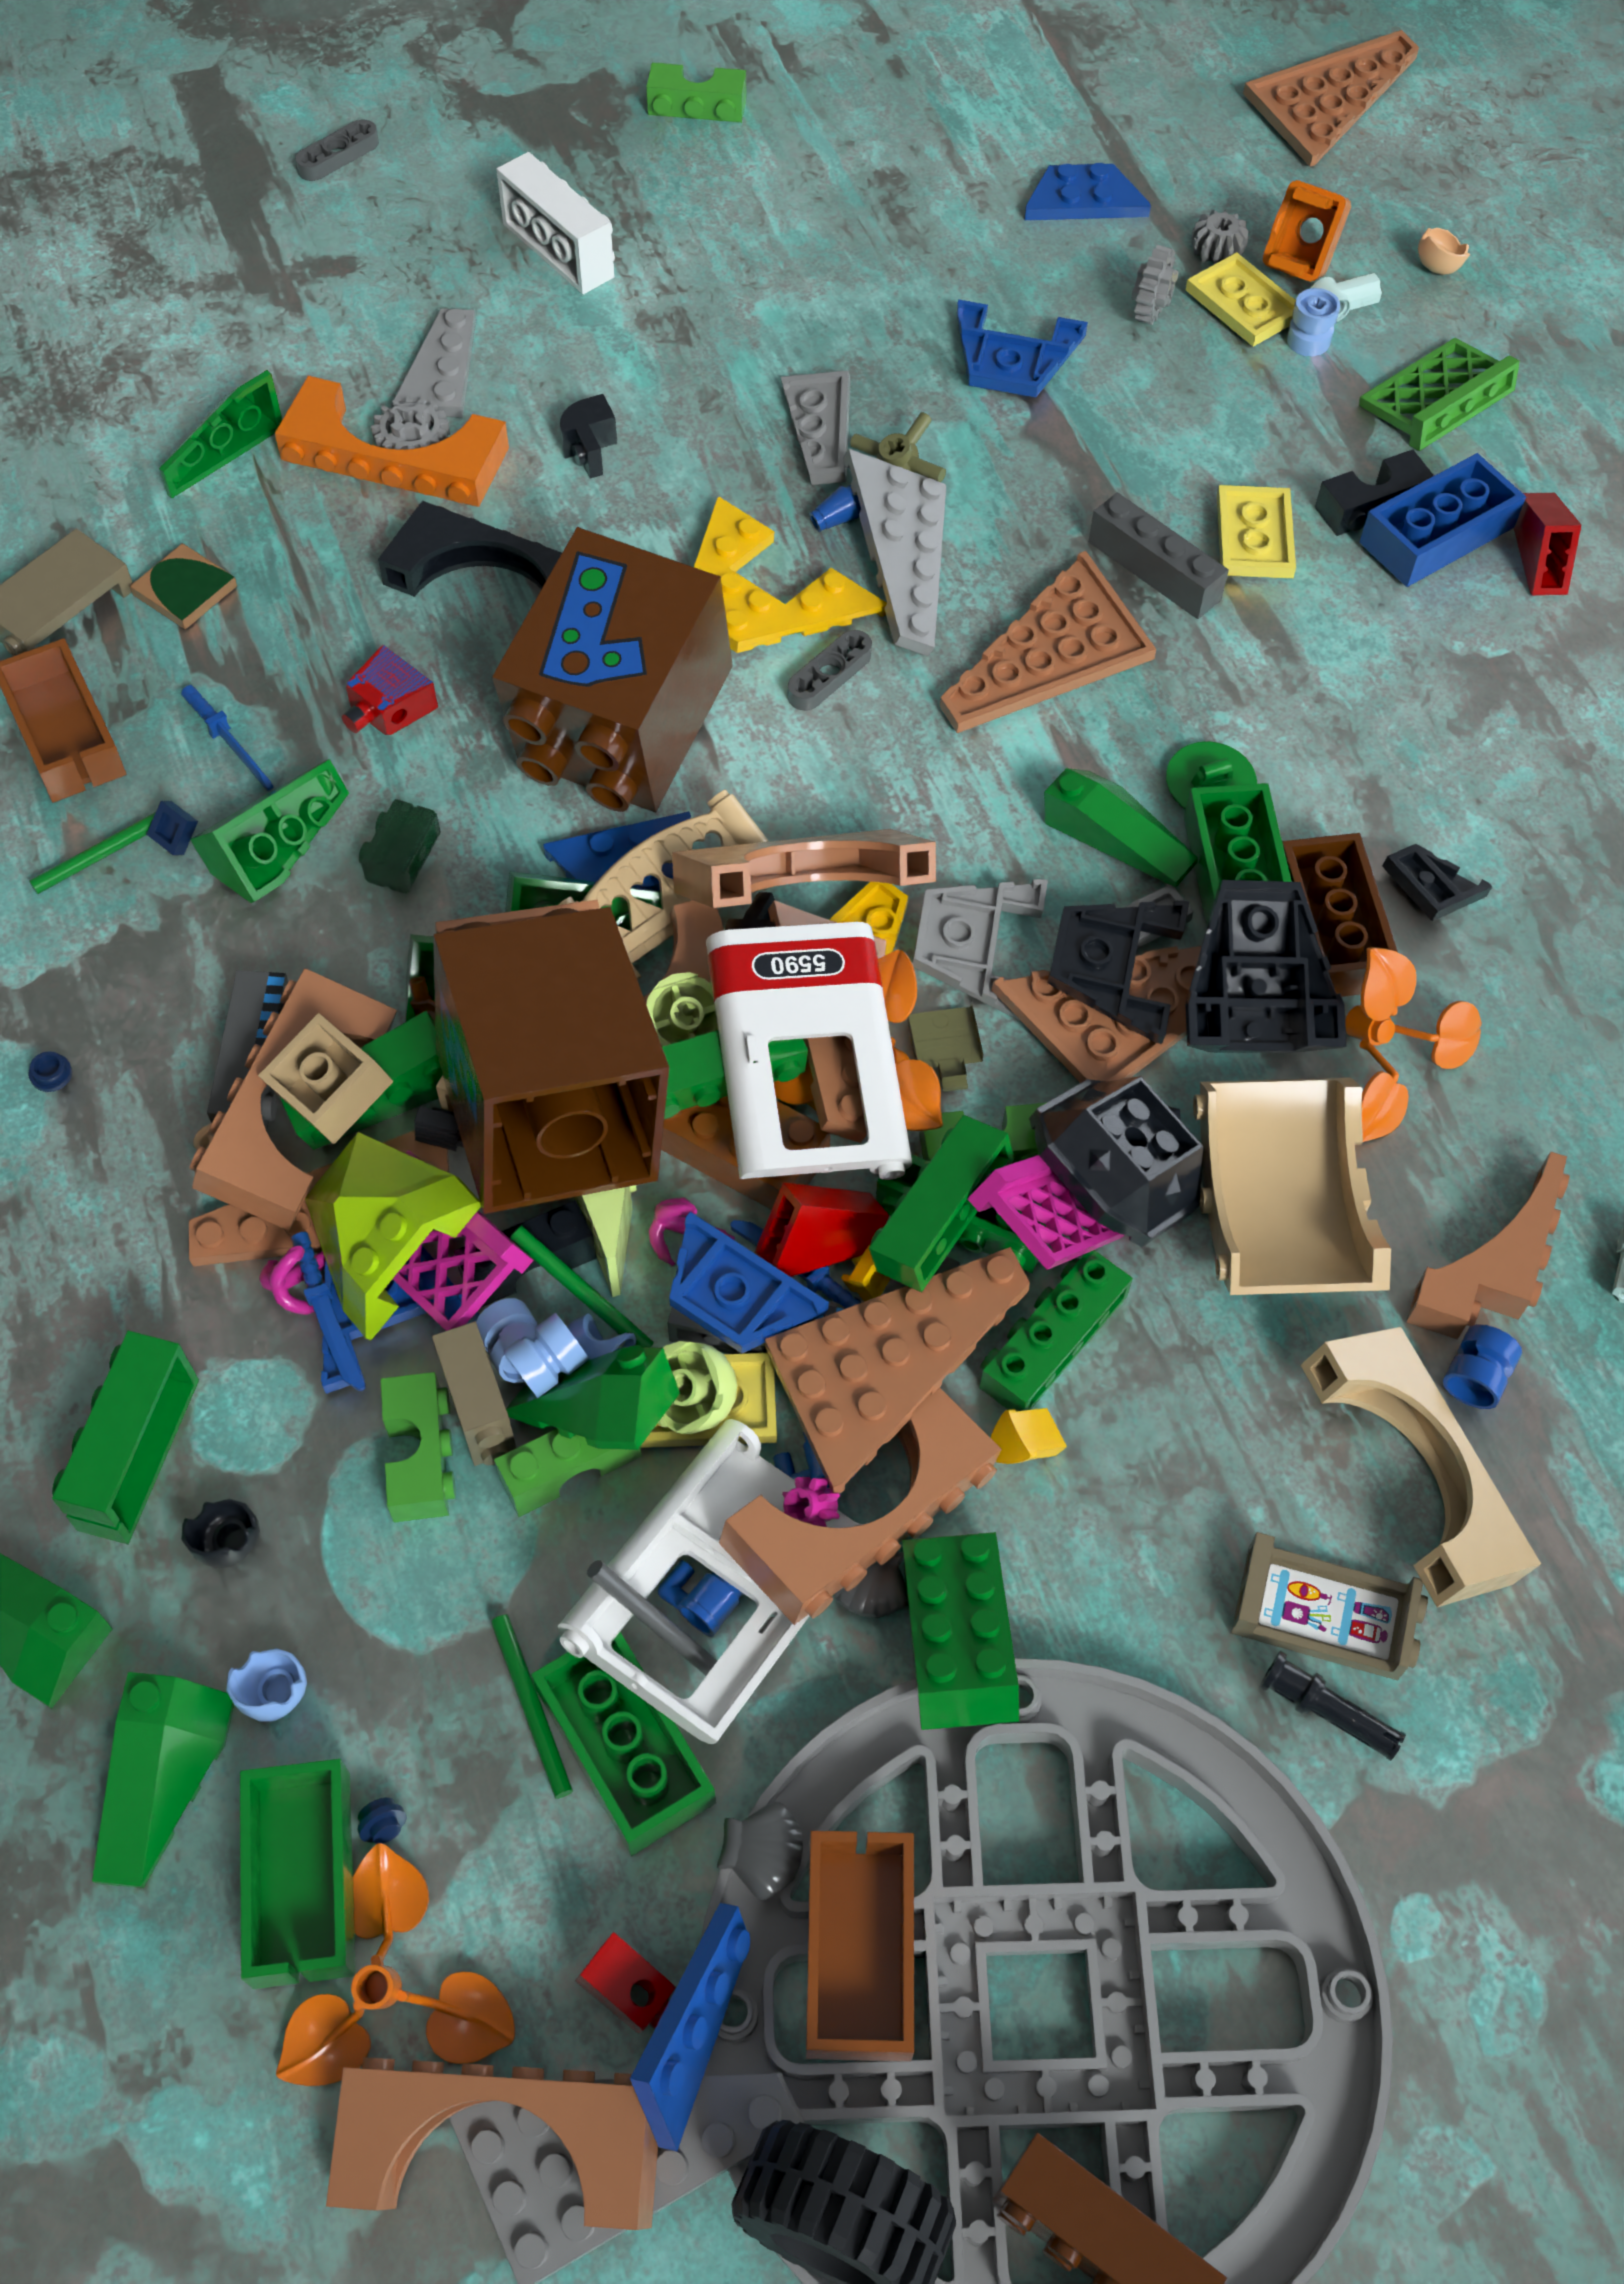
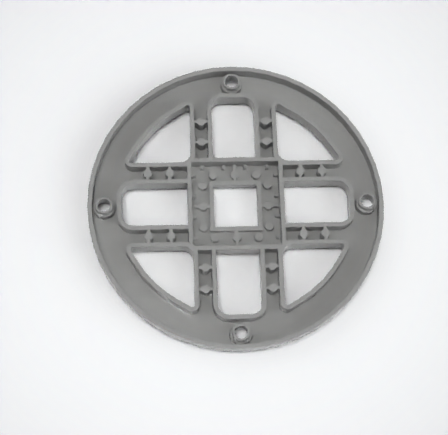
M1015 1659L1019 1688L1027 1691L1032 1697V1702L1029 1706L1019 1709V1722L921 1730L915 1678L893 1686L857 1705L818 1733L789 1760L761 1794L748 1816L770 1803L780 1802L786 1806L795 1818L802 1831L803 1841L801 1865L795 1879L782 1891L764 1901L753 1895L733 1869H720L704 1918L701 1938L719 1903L738 1906L751 1940L748 1955L743 1961L731 1998H739L745 2003L748 2010L747 2017L742 2024L736 2027L721 2024L704 2076L780 2073L805 2124L809 2125L922 2122L935 2128L942 2138L945 2149L947 2198L952 2203V2207H954L956 2227L950 2240L951 2281L945 2282L937 2277L935 2284H1011L1008 2269L1006 2224L997 2217L1001 2208L992 2201L1003 2183L999 2130L1100 2127L1104 2183L1168 2232L1159 2143L1160 2125L1165 2116L1175 2113L1293 2110L1297 2115V2119L1270 2179L1245 2215L1224 2238L1203 2254L1201 2258L1228 2277L1224 2284H1307L1322 2267L1348 2227L1368 2184L1384 2131L1391 2089L1393 2034L1389 1989L1380 1945L1364 1897L1343 1853L1319 1815L1291 1780L1255 1745L1221 1719L1184 1697L1143 1679L1106 1668L1061 1660ZM1041 1742L1053 1744L1061 1749L1069 1765L1079 1883L983 1886L975 1756L983 1747L992 1744ZM1122 1758L1175 1787L1205 1810L1230 1835L1268 1887L1159 1891L1143 1885L1136 1877L1132 1864ZM919 1764L924 1769L930 1882L924 1892L914 1897V1958H924L929 2060L815 2064L790 2062L781 2055L775 2042L773 1988L775 1978L782 1968L791 1963L808 1961L809 1901L797 1902L793 1901L792 1897L810 1867L811 1831H835L842 1821L866 1798L912 1766ZM1271 1947L1284 1951L1295 1962L1299 1977L1305 2024L1304 2038L1300 2046L1288 2049L1161 2053L1151 1951ZM1085 1953L1094 2058L993 2061L986 1956ZM1346 1979L1358 1989L1361 1997L1358 2007H1346L1337 1999L1335 1986L1338 1980ZM750 2158L728 2170L736 2190L739 2187ZM776 2253L801 2284H835L809 2273L808 2270L799 2265H794Z

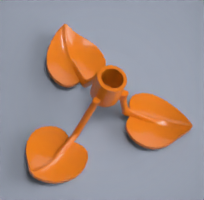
M1377 947L1366 949L1367 967L1361 989V1005L1353 1007L1345 1019L1346 1033L1349 1036L1362 1040L1359 1047L1367 1050L1386 1071H1379L1374 1074L1362 1092L1363 1142L1386 1136L1394 1131L1402 1122L1408 1107L1409 1097L1406 1086L1397 1083L1399 1078L1398 1072L1374 1045L1388 1043L1394 1033L1435 1042L1431 1053L1432 1062L1444 1069H1454L1467 1062L1475 1052L1480 1040V1027L1482 1026L1477 1008L1466 1001H1455L1442 1011L1436 1025L1437 1034L1395 1025L1390 1016H1395L1398 1012L1397 1007L1403 1006L1411 1000L1416 987V970L1412 962L1404 955L1393 950Z
M895 950L879 958L878 963L888 1021L901 1023L907 1019L915 1006L917 980L913 964L908 955L902 950ZM891 1037L906 1129L909 1131H927L941 1128L943 1126L941 1088L937 1074L929 1064L921 1060L909 1059L905 1052L894 1047L896 1040ZM806 1062L805 1072L795 1079L787 1082L774 1081L776 1098L792 1105H802L814 1100L810 1087L814 1081L808 1062Z
M376 1844L363 1858L353 1876L355 1934L361 1938L372 1939L383 1934V1941L376 1955L371 1957V1965L361 1968L352 1980L351 1993L355 2001L353 2003L355 2010L352 2014L348 2003L343 1998L333 1994L312 1996L301 2003L294 2011L285 2031L282 2054L276 2070V2076L283 2081L303 2086L328 2085L342 2080L343 2067L361 2068L363 2057H367L370 2052L371 2038L367 2030L357 2022L363 2017L365 2009H385L392 2006L397 2000L435 2009L426 2024L427 2040L433 2052L441 2059L450 2063L468 2064L477 2062L511 2045L515 2039V2023L508 2001L498 1987L486 1977L474 1972L464 1971L450 1974L441 1985L438 2000L402 1990V1981L398 1972L392 1967L384 1965L383 1960L393 1942V1931L400 1933L411 1931L422 1921L428 1909L429 1890L424 1876L413 1864L398 1855L386 1844Z

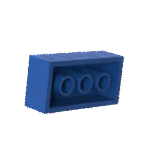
M1476 453L1370 510L1359 543L1406 587H1409L1512 530L1516 525L1526 496L1481 455Z

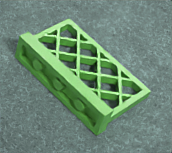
M1455 337L1360 396L1359 406L1409 434V446L1421 451L1515 391L1520 361L1510 355L1498 361ZM1453 352H1456L1457 354H1459V355H1461V356H1463V357H1465V358H1446V357L1449 356L1450 354H1452ZM1426 369H1442V373H1423V371ZM1447 369H1466V372H1447ZM1472 369H1486L1483 372H1472ZM1448 383H1464L1459 387L1448 386ZM1402 384H1418V388H1399V386ZM1423 384H1443V387H1423ZM1424 398H1440L1436 402H1424ZM1394 399V403H1380L1377 400ZM1399 399H1419V402L1399 403ZM1401 414H1415V415L1413 416V419L1410 420V419L1406 418L1405 416H1403V415H1401Z

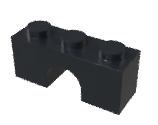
M1412 449L1384 459L1375 485L1362 482L1353 471L1322 481L1315 509L1336 536L1350 531H1357L1364 527L1370 510L1433 477L1434 474Z
M576 1200L502 1231L510 1238L522 1225L571 1269L597 1259L593 1234ZM465 1246L455 1250L454 1255L465 1254ZM491 1260L475 1263L474 1282L484 1280L497 1265ZM534 1260L522 1274L514 1268L481 1307L517 1293L515 1287L517 1280L526 1272L540 1267V1265ZM460 1265L458 1269L463 1280L464 1265Z

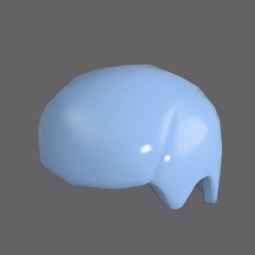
M278 1648L261 1652L252 1651L247 1662L242 1667L230 1669L227 1676L226 1692L242 1714L259 1722L276 1721L290 1713L303 1698L307 1686L306 1671L295 1655Z

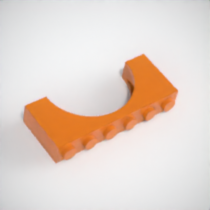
M307 376L275 432L280 457L283 461L479 507L509 449L506 421L472 414L465 425L450 437L426 447L397 450L368 444L352 435L342 424L346 406L341 383Z

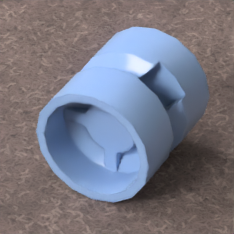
M1321 288L1306 289L1299 293L1293 310V319L1290 322L1287 334V343L1294 352L1303 356L1313 357L1321 355L1328 350L1334 333V324L1337 322L1340 310V301L1336 295Z
M516 1298L502 1299L485 1308L479 1315L476 1324L485 1350L490 1355V1359L500 1376L505 1381L511 1383L525 1382L503 1350L523 1336L530 1339L535 1338L537 1321L523 1301Z
M556 1312L535 1327V1338L530 1339L523 1336L503 1350L537 1398L558 1383V1373L563 1372L570 1375L590 1360Z

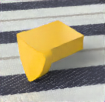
M1047 1408L1017 1412L1015 1409L1005 1410L991 1434V1439L1002 1449L996 1460L997 1463L1015 1464L1037 1458L1057 1456L1067 1447Z

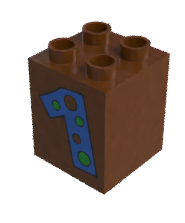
M577 527L492 676L504 714L503 723L509 730L517 756L516 764L527 777L543 785L555 786L560 778L585 786L588 795L594 801L613 811H627L630 804L656 813L733 667L721 576Z
M611 907L586 911L560 908L546 913L541 918L496 925L486 922H470L459 926L451 932L433 934L436 1054L483 1214L658 1181L669 1065Z

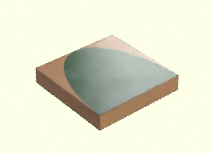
M182 543L135 581L130 588L133 596L186 630L237 587V583L233 575Z

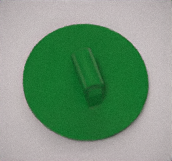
M1203 741L1189 744L1173 755L1167 766L1166 783L1174 800L1186 809L1191 788L1257 784V776L1248 759L1236 749L1222 743Z

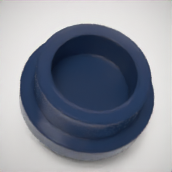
M47 1051L33 1058L30 1063L28 1076L36 1089L43 1092H54L68 1084L72 1077V1067L68 1059L63 1055Z
M392 1798L376 1799L364 1806L357 1817L359 1821L358 1834L364 1842L387 1843L399 1835L402 1826L406 1822L407 1815L403 1807L395 1804Z

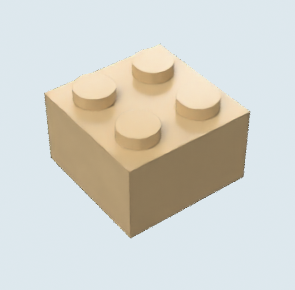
M319 1013L258 1075L280 1098L332 1144H335L393 1083V1080L369 1055Z

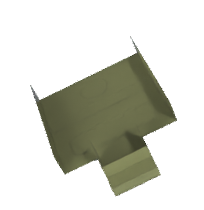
M972 1000L970 1007L910 1014L907 1017L915 1060H921L932 1068L938 1067L943 1092L968 1089L965 1064L982 1062L984 1055Z

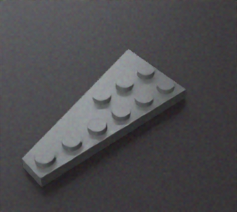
M848 449L843 459L846 468H849L852 473L853 480L850 485L853 495H858L861 511L859 517L871 560L876 561L879 571L876 575L878 587L884 589L887 600L885 612L894 645L929 656L935 646L946 484Z

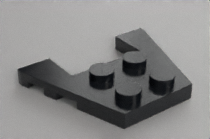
M1177 900L1173 902V905L1155 906V902H1140L1138 907L1116 908L1115 904L1064 906L1047 983L1149 1040L1162 1044L1166 1035L1171 1005L1129 995L1140 931L1181 940L1185 930L1189 901Z

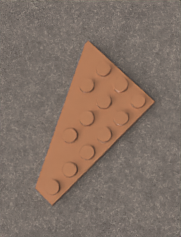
M1175 946L1147 951L1135 957L1129 995L1171 1005L1166 1035L1162 1044L1149 1040L1049 985L1047 981L1050 971L1047 970L1031 972L1030 976L1005 981L1003 977H1000L993 982L991 990L1080 1083L1087 1079L1113 1081L1131 1078L1186 1036L1185 1004L1201 946L1179 950Z
M1011 1247L933 1276L922 1293L909 1286H905L765 1339L767 1353L822 1472L828 1480L832 1493H841L845 1490L846 1483L864 1464L867 1466L877 1455V1450L883 1444L888 1443L912 1418V1412L929 1394L933 1395L942 1385L943 1379L948 1374L953 1373L976 1349V1343L993 1325L996 1327L1005 1317L1006 1311L1011 1306H1015L1028 1293L1030 1282Z

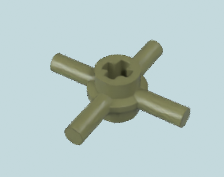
M924 412L918 415L905 435L900 433L890 434L881 442L857 433L851 438V447L873 455L884 462L902 467L938 482H942L946 475L945 468L919 458L916 443L932 422L931 417Z

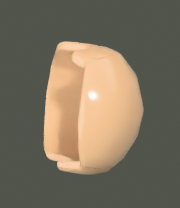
M1437 227L1433 229L1428 228L1419 241L1418 253L1421 263L1431 272L1439 275L1454 273L1462 267L1470 256L1468 253L1469 245H1461L1459 240L1445 229Z

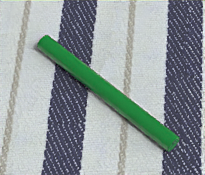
M156 812L29 880L30 885L38 895L146 836Z
M522 1225L511 1235L510 1239L615 1332L619 1335L634 1333L636 1345L642 1347H651L654 1344L653 1340Z
M500 1615L491 1620L494 1633L555 1799L563 1798L573 1792L571 1783L509 1615Z

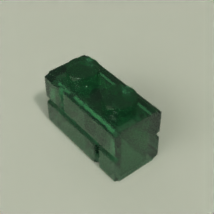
M395 799L387 812L382 811L379 814L375 826L376 833L371 842L365 841L359 852V863L362 865L364 877L369 883L382 887L388 886L391 890L407 894L435 845L441 830L437 813L434 810L418 805L414 807L411 803Z

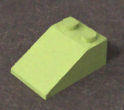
M636 1185L573 1197L593 1234L596 1257L612 1298L621 1295L633 1210L631 1192L637 1191Z

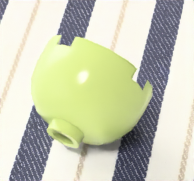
M691 972L672 974L659 981L647 998L646 1005L662 1047L718 1030L711 982L709 983L704 978L698 977V974Z
M678 1341L664 1346L663 1349L680 1394L658 1424L662 1427H669L671 1430L676 1431V1433L694 1434L716 1427L728 1416L736 1401L738 1385L735 1371L729 1361L720 1351L703 1343Z

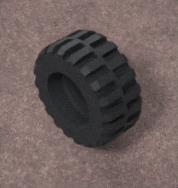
M776 2120L762 2130L731 2203L734 2222L737 2226L742 2227L747 2235L757 2239L761 2245L778 2253L785 2260L794 2265H799L808 2270L809 2273L835 2284H935L956 2227L954 2207H952L950 2200L940 2195V2191L932 2184L921 2180L919 2175L909 2169H904L892 2159L882 2154L879 2155L853 2140H846L825 2129L819 2130L809 2124L801 2122L795 2124L790 2120H781L780 2122Z

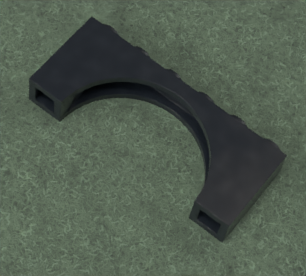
M421 501L380 555L378 563L383 585L415 597L420 590L434 579L451 571L476 566L498 567L514 571L530 579L542 589L562 552L543 546L541 543L516 536L506 530H500L481 523L474 518H468L449 511L442 506Z

